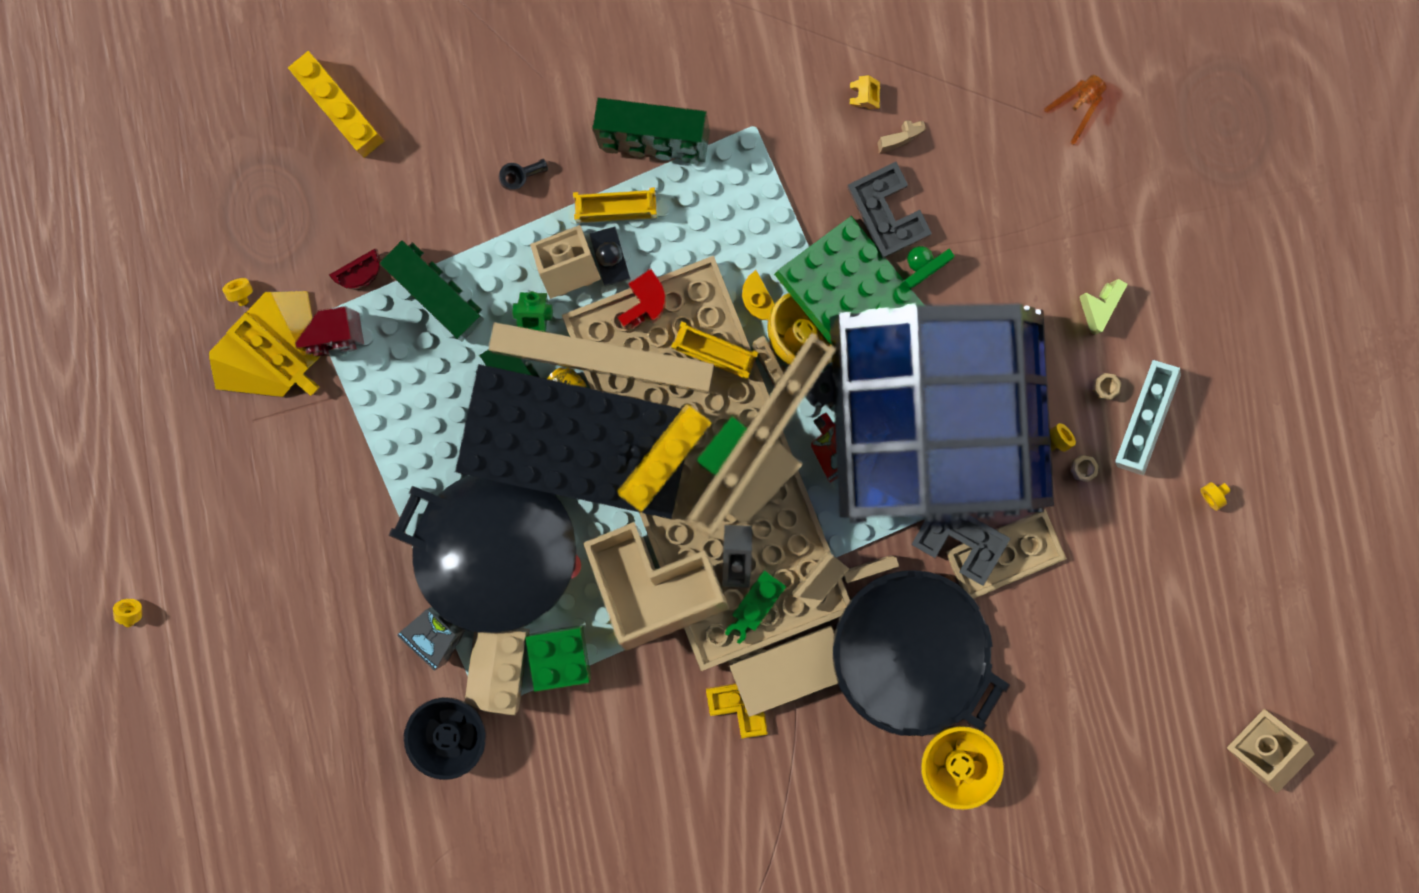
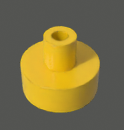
M247 278L232 280L222 288L226 299L231 302L237 301L239 306H245L249 303L247 297L253 291Z
M1058 423L1050 429L1052 451L1058 448L1066 452L1075 446V437L1064 424Z
M1210 482L1200 489L1203 498L1214 510L1218 511L1227 505L1225 495L1231 491L1225 483L1217 487Z
M123 599L113 606L114 620L125 627H132L142 618V604L138 600Z

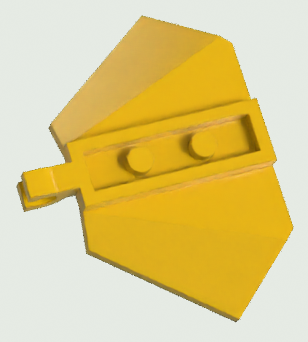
M308 291L265 292L236 321L209 352L215 389L284 397L295 383L310 396L320 388L317 383L304 374L320 356L314 357L313 354H306L305 351L295 347L296 340L313 318Z

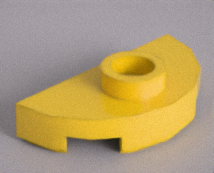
M755 270L747 277L743 285V303L752 316L760 320H768L775 303L757 270Z

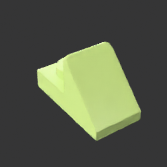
M1119 279L1110 284L1106 283L1099 295L1102 300L1088 293L1080 295V301L1091 333L1096 335L1103 332L1128 285L1127 283Z

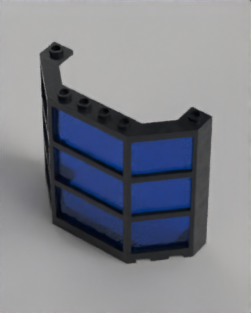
M1023 304L904 306L902 309H893L891 314H889V309L885 308L866 310L865 313H839L830 317L831 346L836 349L832 354L840 518H850V523L867 522L866 517L925 515V521L942 520V514H951V519L969 518V513L977 512L978 518L995 517V511H1003V516L1021 515V510L1027 509V513L1044 512V507L1054 506L1044 310H1036L1031 306L1024 307Z

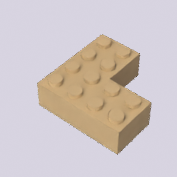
M635 522L583 543L618 643L626 651L729 609L711 560L705 550L655 570L642 532Z

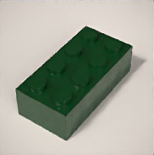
M597 98L592 130L599 148L604 152L616 154L618 151L629 152L630 155L635 157L652 155L665 161L675 158L682 159L683 162L689 164H697L698 161L705 162L710 135L707 111Z

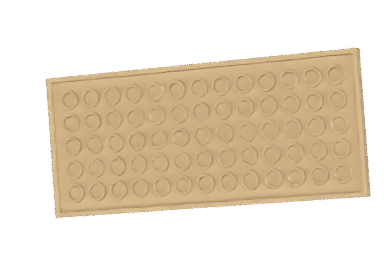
M714 255L657 277L664 288L666 306L662 316L655 323H653L649 315H646L644 317L646 321L633 330L631 327L624 329L617 317L640 303L631 288L562 315L568 333L573 338L700 361L671 348L682 321L690 327L751 351ZM756 361L748 379L713 366L709 392L707 391L706 393L584 371L590 389L621 394L681 409L688 404L711 422L710 426L685 456L672 519L639 512L661 568L704 550L711 560L729 609L684 627L701 671L842 615L845 607L850 602L842 579L838 581L814 611L792 593L825 552L829 551L831 553L799 470L744 525L752 526L750 587H722L724 525H741L729 512L709 539L685 523L716 477L701 465L697 459L732 416L748 428L769 397ZM782 430L773 445L778 441L792 455ZM763 570H765L787 587L757 629L753 631L748 627L745 630V640L738 644L736 641L741 635L740 631L733 629L727 636L725 630L728 625L737 622L738 619L732 616L733 612Z

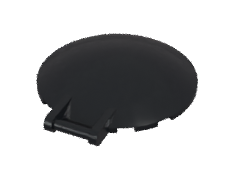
M466 476L454 482L439 493L438 496L411 486L408 493L410 497L395 528H391L388 536L413 546L412 562L417 584L426 601L440 616L450 623L469 631L495 634L515 631L532 624L533 621L544 613L549 612L559 601L570 583L575 567L577 550L572 521L555 494L473 476ZM420 500L428 502L413 536L406 534L405 531Z
M905 570L879 577L858 591L840 616L833 640V665L837 682L852 708L867 722L879 729L900 736H926L942 732L943 729L963 720L973 728L983 732L987 726L985 722L1003 692L1007 693L1010 688V684L991 672L992 637L989 626L985 623L980 612V607L963 588L941 575L927 571ZM989 684L993 685V689L976 717L973 716L972 712Z

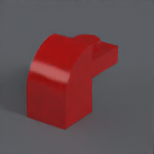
M649 269L628 283L640 303L617 317L624 329L631 327L632 330L646 321L644 319L646 315H649L653 323H655L665 310L666 295L664 288L653 270Z

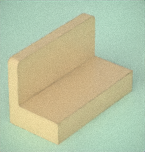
M826 551L792 593L814 611L849 568L832 553Z

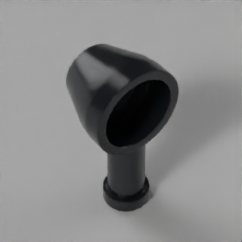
M540 159L539 162L525 167L517 163H507L499 171V182L506 190H518L525 184L527 177L547 172L548 165L544 159ZM506 176H511L514 179V183H508Z

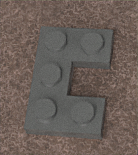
M897 162L847 185L855 205L883 258L932 234L921 210L895 221L885 198L908 186Z
M938 498L935 504H949V503H947V502L943 501L942 499ZM942 514V520L925 521L911 545L935 559L949 536L967 545L972 550L959 573L984 587L1011 538L970 515L967 519H951V514Z

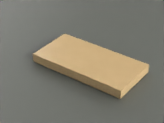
M1045 509L1044 512L1032 513L995 529L1011 538L984 587L959 573L972 548L962 543L945 551L959 586L973 599L1067 559Z
M831 626L729 665L749 717L838 683L833 665V640L835 634Z

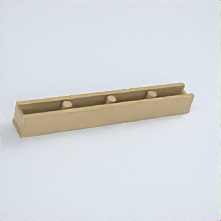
M499 323L493 324L489 350L494 354L701 393L709 392L714 365Z
M812 333L806 340L685 523L706 538L709 539L714 534L836 350L834 347H829L818 340L815 334Z

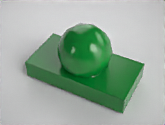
M917 246L913 248L907 256V263L916 272L905 279L903 283L910 290L951 262L955 255L949 248L934 259L932 251L927 247Z

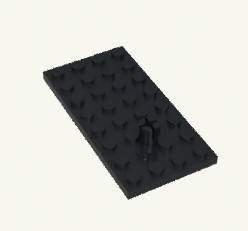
M478 364L455 473L672 519L685 457L642 512L620 496L618 490L682 409Z

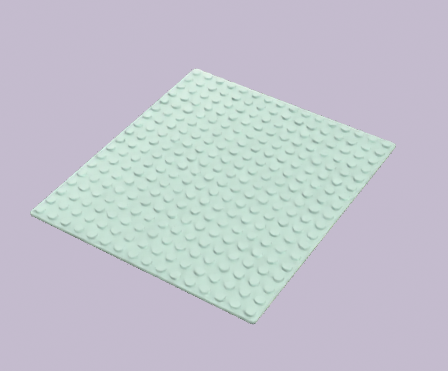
M751 126L708 145L705 162L698 161L697 164H689L683 162L682 159H675L599 192L647 191L649 188L655 187L657 218L576 223L574 220V203L436 263L443 271L440 276L447 283L450 280L455 282L463 290L460 296L467 302L471 298L482 309L479 314L484 320L463 342L457 340L398 281L337 306H347L359 312L364 344L357 345V350L350 352H340V349L329 350V355L399 518L410 497L408 493L411 486L438 496L439 493L454 482L469 476L455 473L477 366L478 364L485 365L479 355L489 349L494 323L517 327V320L513 319V304L518 303L520 292L547 293L530 246L534 242L581 225L601 280L593 282L589 286L572 290L563 296L550 299L547 293L548 304L553 305L552 321H547V333L570 337L562 317L563 314L629 289L628 283L649 269H652L655 275L660 277L714 255L751 351H754L752 349L753 342L762 336L765 337L767 343L770 342L767 331L768 320H760L752 316L744 306L742 299L743 285L747 277L757 270L773 302L776 303L783 295L789 292L776 278L774 273L807 249L809 245L756 127ZM615 226L630 280L605 287L589 233ZM777 355L775 358L779 366L783 365L787 370L790 365ZM756 357V364L770 396L775 386L758 357ZM523 359L527 365L532 363L540 378L547 379L558 368H568ZM832 362L824 366L821 373L824 372L827 368H829L832 365ZM849 367L850 382H859V378ZM571 368L586 383L587 388H590L584 371ZM820 385V391L827 393V387ZM868 390L850 391L851 411L858 408L856 402L870 395L872 400L875 398ZM804 396L783 428V432L792 455L802 464L798 470L831 553L835 557H839L925 519V515L866 517L867 522L850 523V518H840L838 479L829 483L811 448V442L821 435L813 421L827 412L835 424L834 406L830 409L826 405L821 409L818 405L813 407ZM886 424L888 429L874 437L870 432L866 436L873 444L884 443L886 436L891 434V431ZM880 452L873 453L854 468L856 507L909 506L905 502L867 484ZM555 494L572 521L575 531L576 555L581 561V570L576 577L570 580L564 594L554 607L533 621L532 624L523 628L530 629L529 633L583 625L590 666L625 649L618 643L583 543L635 522L642 532L655 570L661 567L639 512ZM420 500L405 531L406 534L413 536L428 502ZM465 629L456 646V650L468 675L474 632ZM528 650L521 695L534 690Z

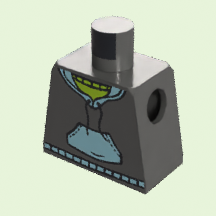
M430 607L399 632L397 636L435 671L448 662L465 629L450 623Z

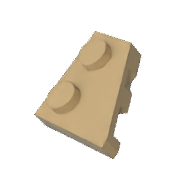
M762 336L753 342L752 349L758 352L757 357L776 387L786 369L783 365L779 366L775 358L777 354L770 342L767 343L765 337Z

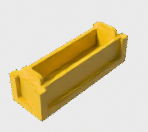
M651 187L647 191L583 195L573 192L575 201L574 220L576 223L657 218L655 187Z
M681 321L680 329L671 346L673 350L700 361L714 364L713 366L748 379L758 352H752L690 327L687 323Z

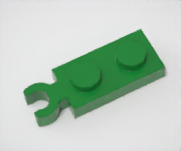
M763 570L733 612L732 616L738 620L736 623L727 626L725 634L728 636L733 629L739 630L741 635L736 642L741 644L746 638L745 630L748 627L753 631L757 629L787 586Z

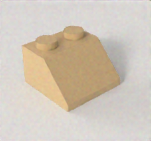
M581 225L530 244L539 275L550 299L563 296L572 290L589 286L593 282L601 280Z
M1265 709L1227 747L1242 764L1275 793H1278L1315 755L1304 739Z

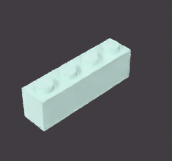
M1155 360L1152 361L1115 461L1118 468L1144 476L1181 377L1179 367Z

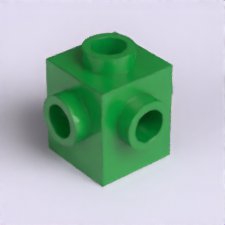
M520 292L518 303L513 304V319L517 320V327L546 332L547 321H552L553 305L548 304L547 293Z

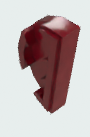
M375 248L332 272L329 276L336 284L346 289H360L368 286L376 279L380 271L379 263L381 259L378 250Z

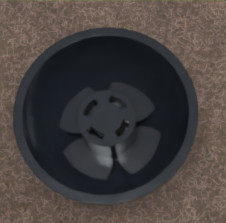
M439 697L429 700L420 705L411 714L405 726L404 747L410 762L421 773L434 779L450 780L467 774L479 762L485 749L486 731L484 723L478 712L471 705L460 699Z

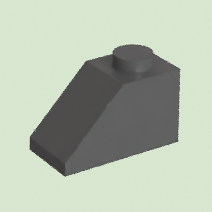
M724 525L722 587H750L752 526Z

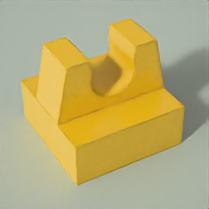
M867 75L859 76V80L850 83V88L858 91V97L851 98L850 105L869 110L879 109L880 82Z

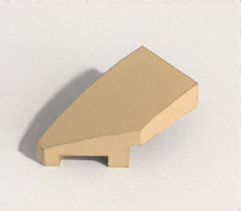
M905 121L901 126V133L880 137L877 143L879 152L891 151L915 139L925 130L924 121L917 123Z

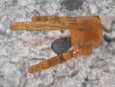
M1090 75L1086 81L1080 80L1076 86L1044 108L1045 112H1049L1076 92H1078L1080 99L1072 107L1074 111L1084 102L1087 104L1092 102L1071 140L1072 145L1077 142L1096 107L1103 100L1101 95L1105 92L1107 86L1100 77Z

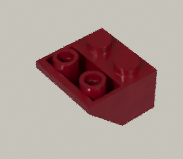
M347 306L317 311L296 340L295 347L305 351L306 354H313L314 357L329 355V350L340 349V352L357 350V345L364 344L359 312Z

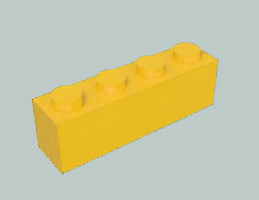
M309 51L288 67L290 72L363 158L384 142L383 138Z
M686 404L618 490L619 495L642 512L710 426L711 422L690 405Z

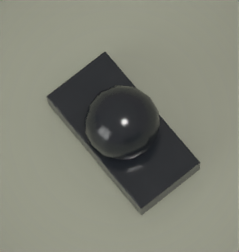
M616 227L589 233L604 286L630 280Z

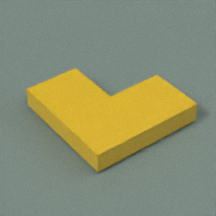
M736 683L706 688L710 716L737 712L741 739L768 734L764 711L749 717Z

